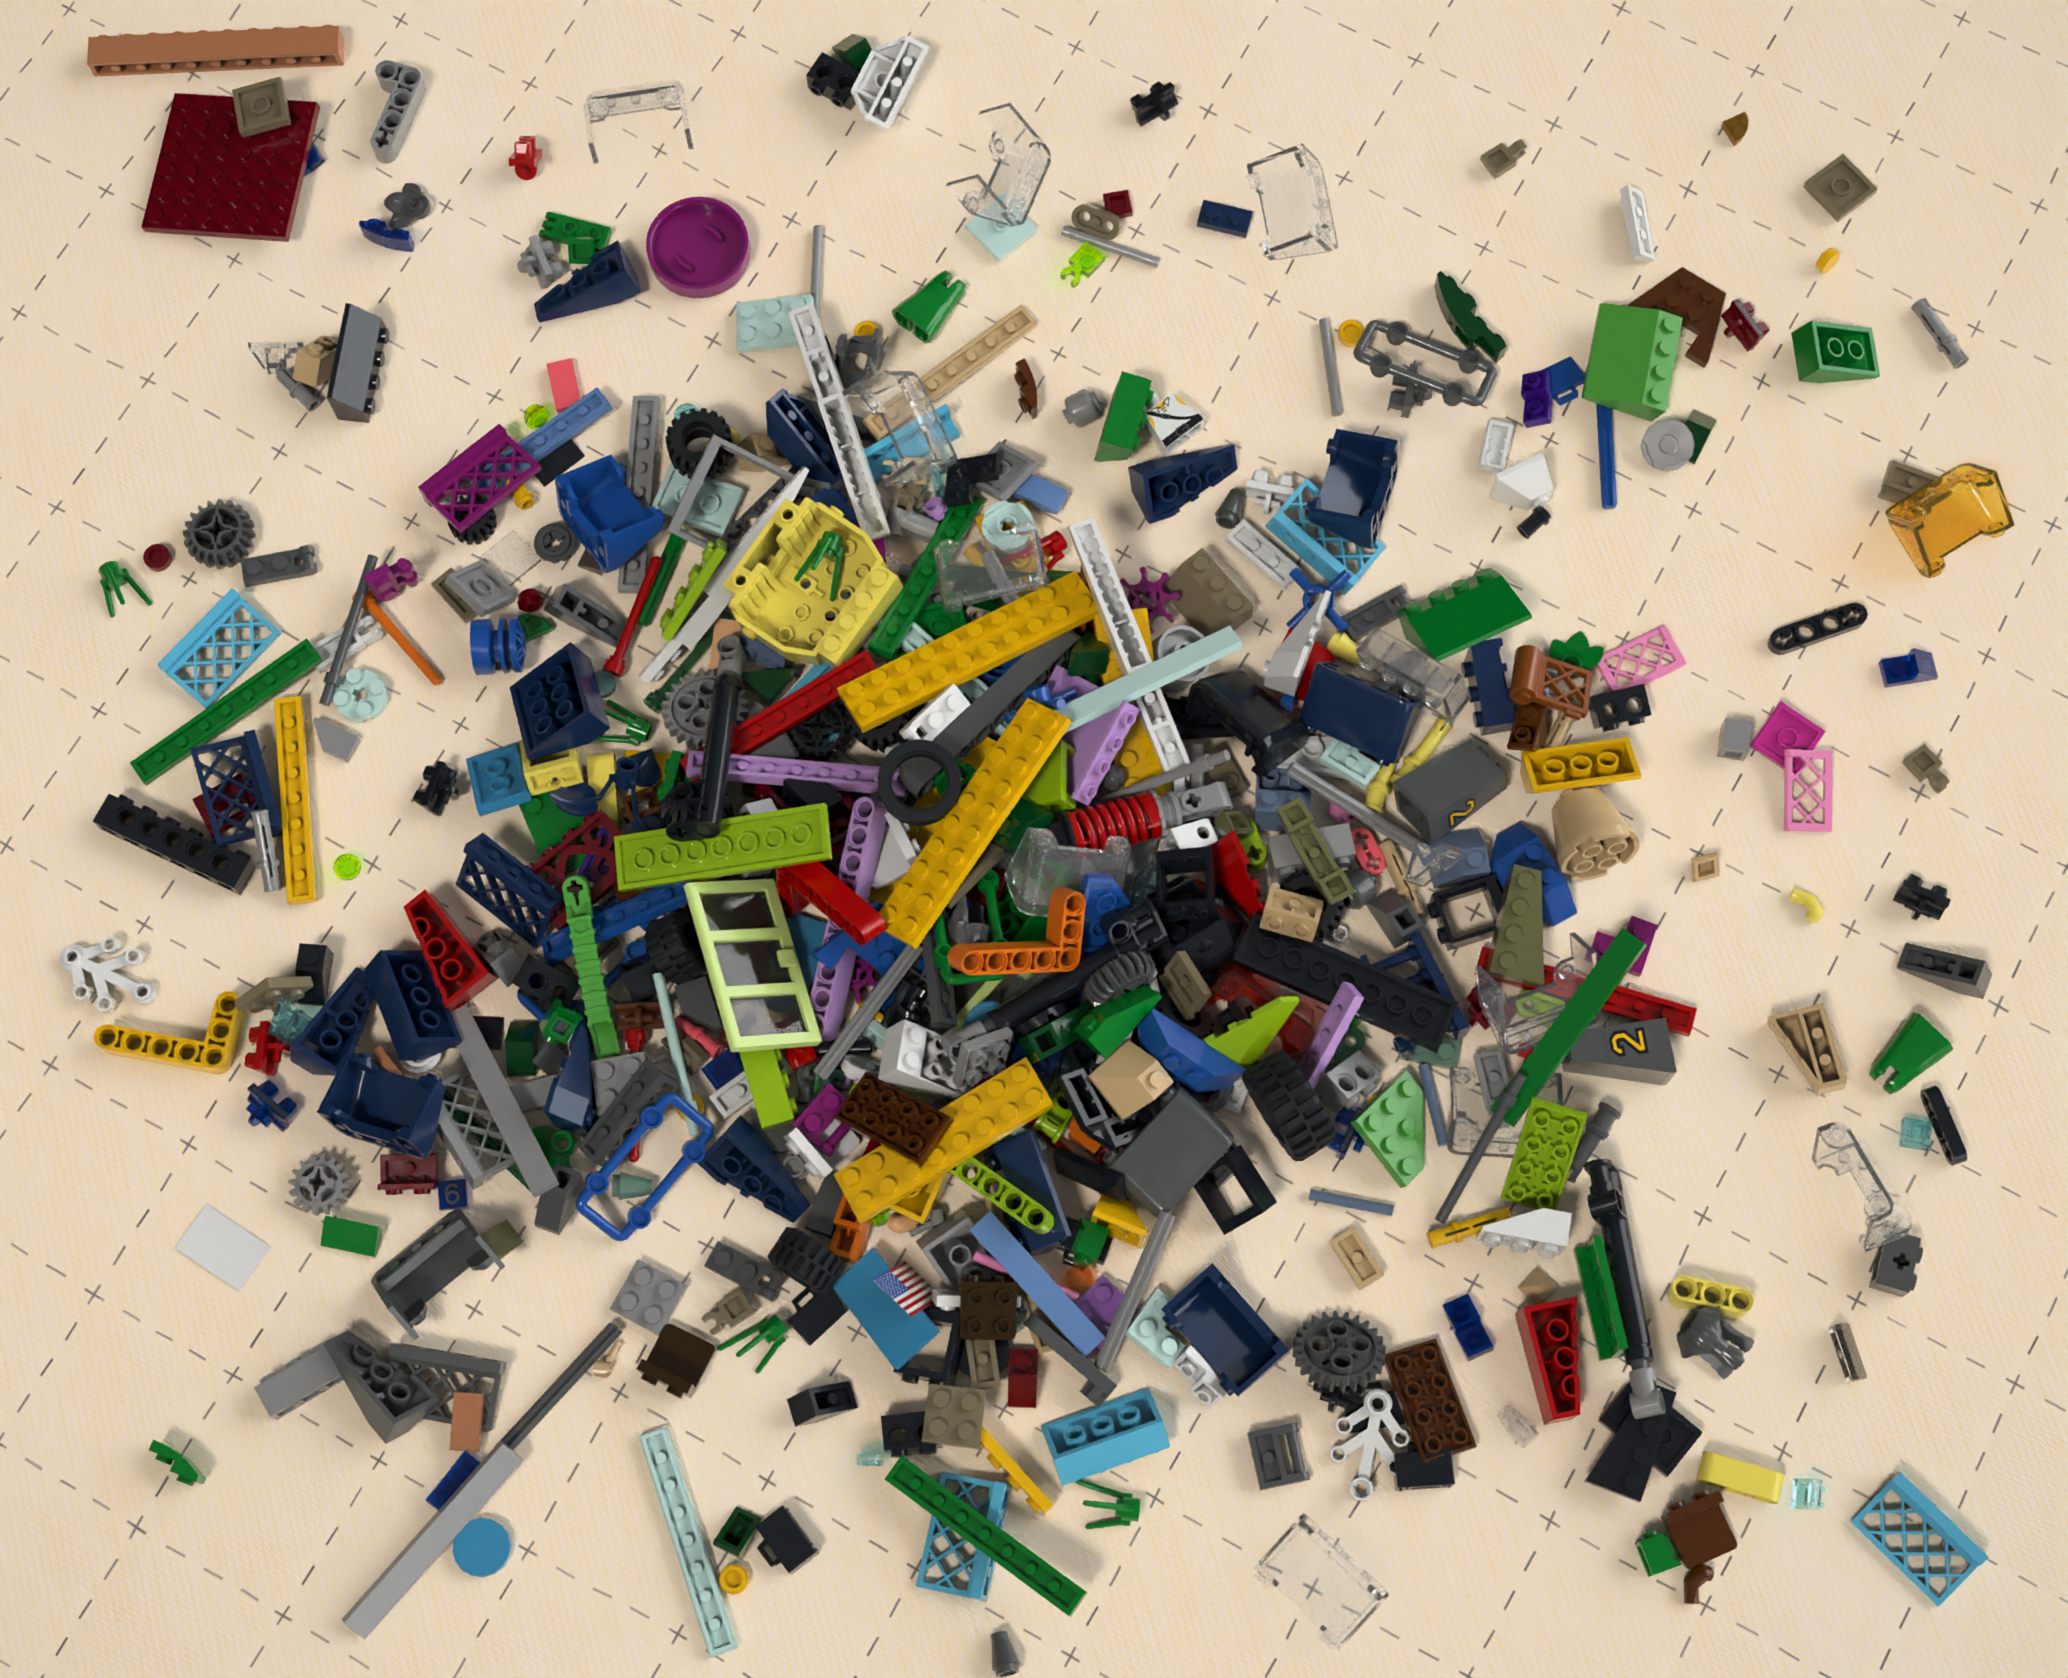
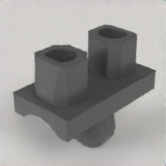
M1410 364V368L1407 370L1417 373L1418 365ZM1393 375L1392 385L1406 387L1405 393L1391 391L1388 407L1402 411L1401 417L1409 418L1412 399H1416L1415 405L1423 406L1424 400L1432 398L1433 391L1419 385L1415 386L1414 383Z

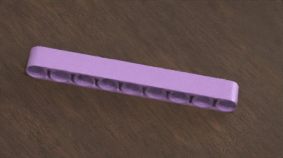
M861 797L854 803L837 878L851 890L854 888V892L868 903L887 821L884 814L888 813L882 802L868 797ZM829 918L822 946L829 941L828 937L842 930ZM849 948L845 950L832 970L826 968L818 961L810 1001L821 1038L824 1041L835 1039L840 1030L856 954Z

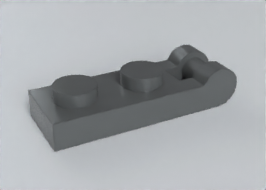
M304 545L294 550L241 559L244 585L251 587L316 574L318 571L317 564L313 561L315 556L314 546ZM303 560V564L297 566L296 561Z
M1399 585L1342 616L1341 618L1349 626L1345 630L1348 637L1353 642H1356L1398 619L1397 611L1404 608L1407 603L1412 602V600H1408L1405 594L1407 592L1404 587ZM1396 600L1399 606L1395 608L1391 601Z
M717 1241L704 1265L705 1268L772 1303L777 1297L775 1293L779 1285H783L787 1278L783 1274L766 1267ZM764 1276L770 1279L766 1288L759 1285Z

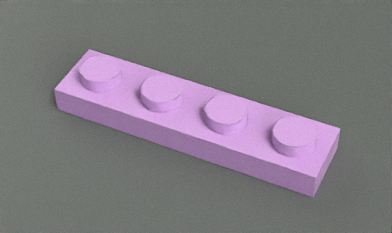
M1342 982L1297 1065L1313 1090L1321 1079L1325 1068L1335 1054L1336 1048L1347 1032L1353 1017L1364 999L1352 983Z

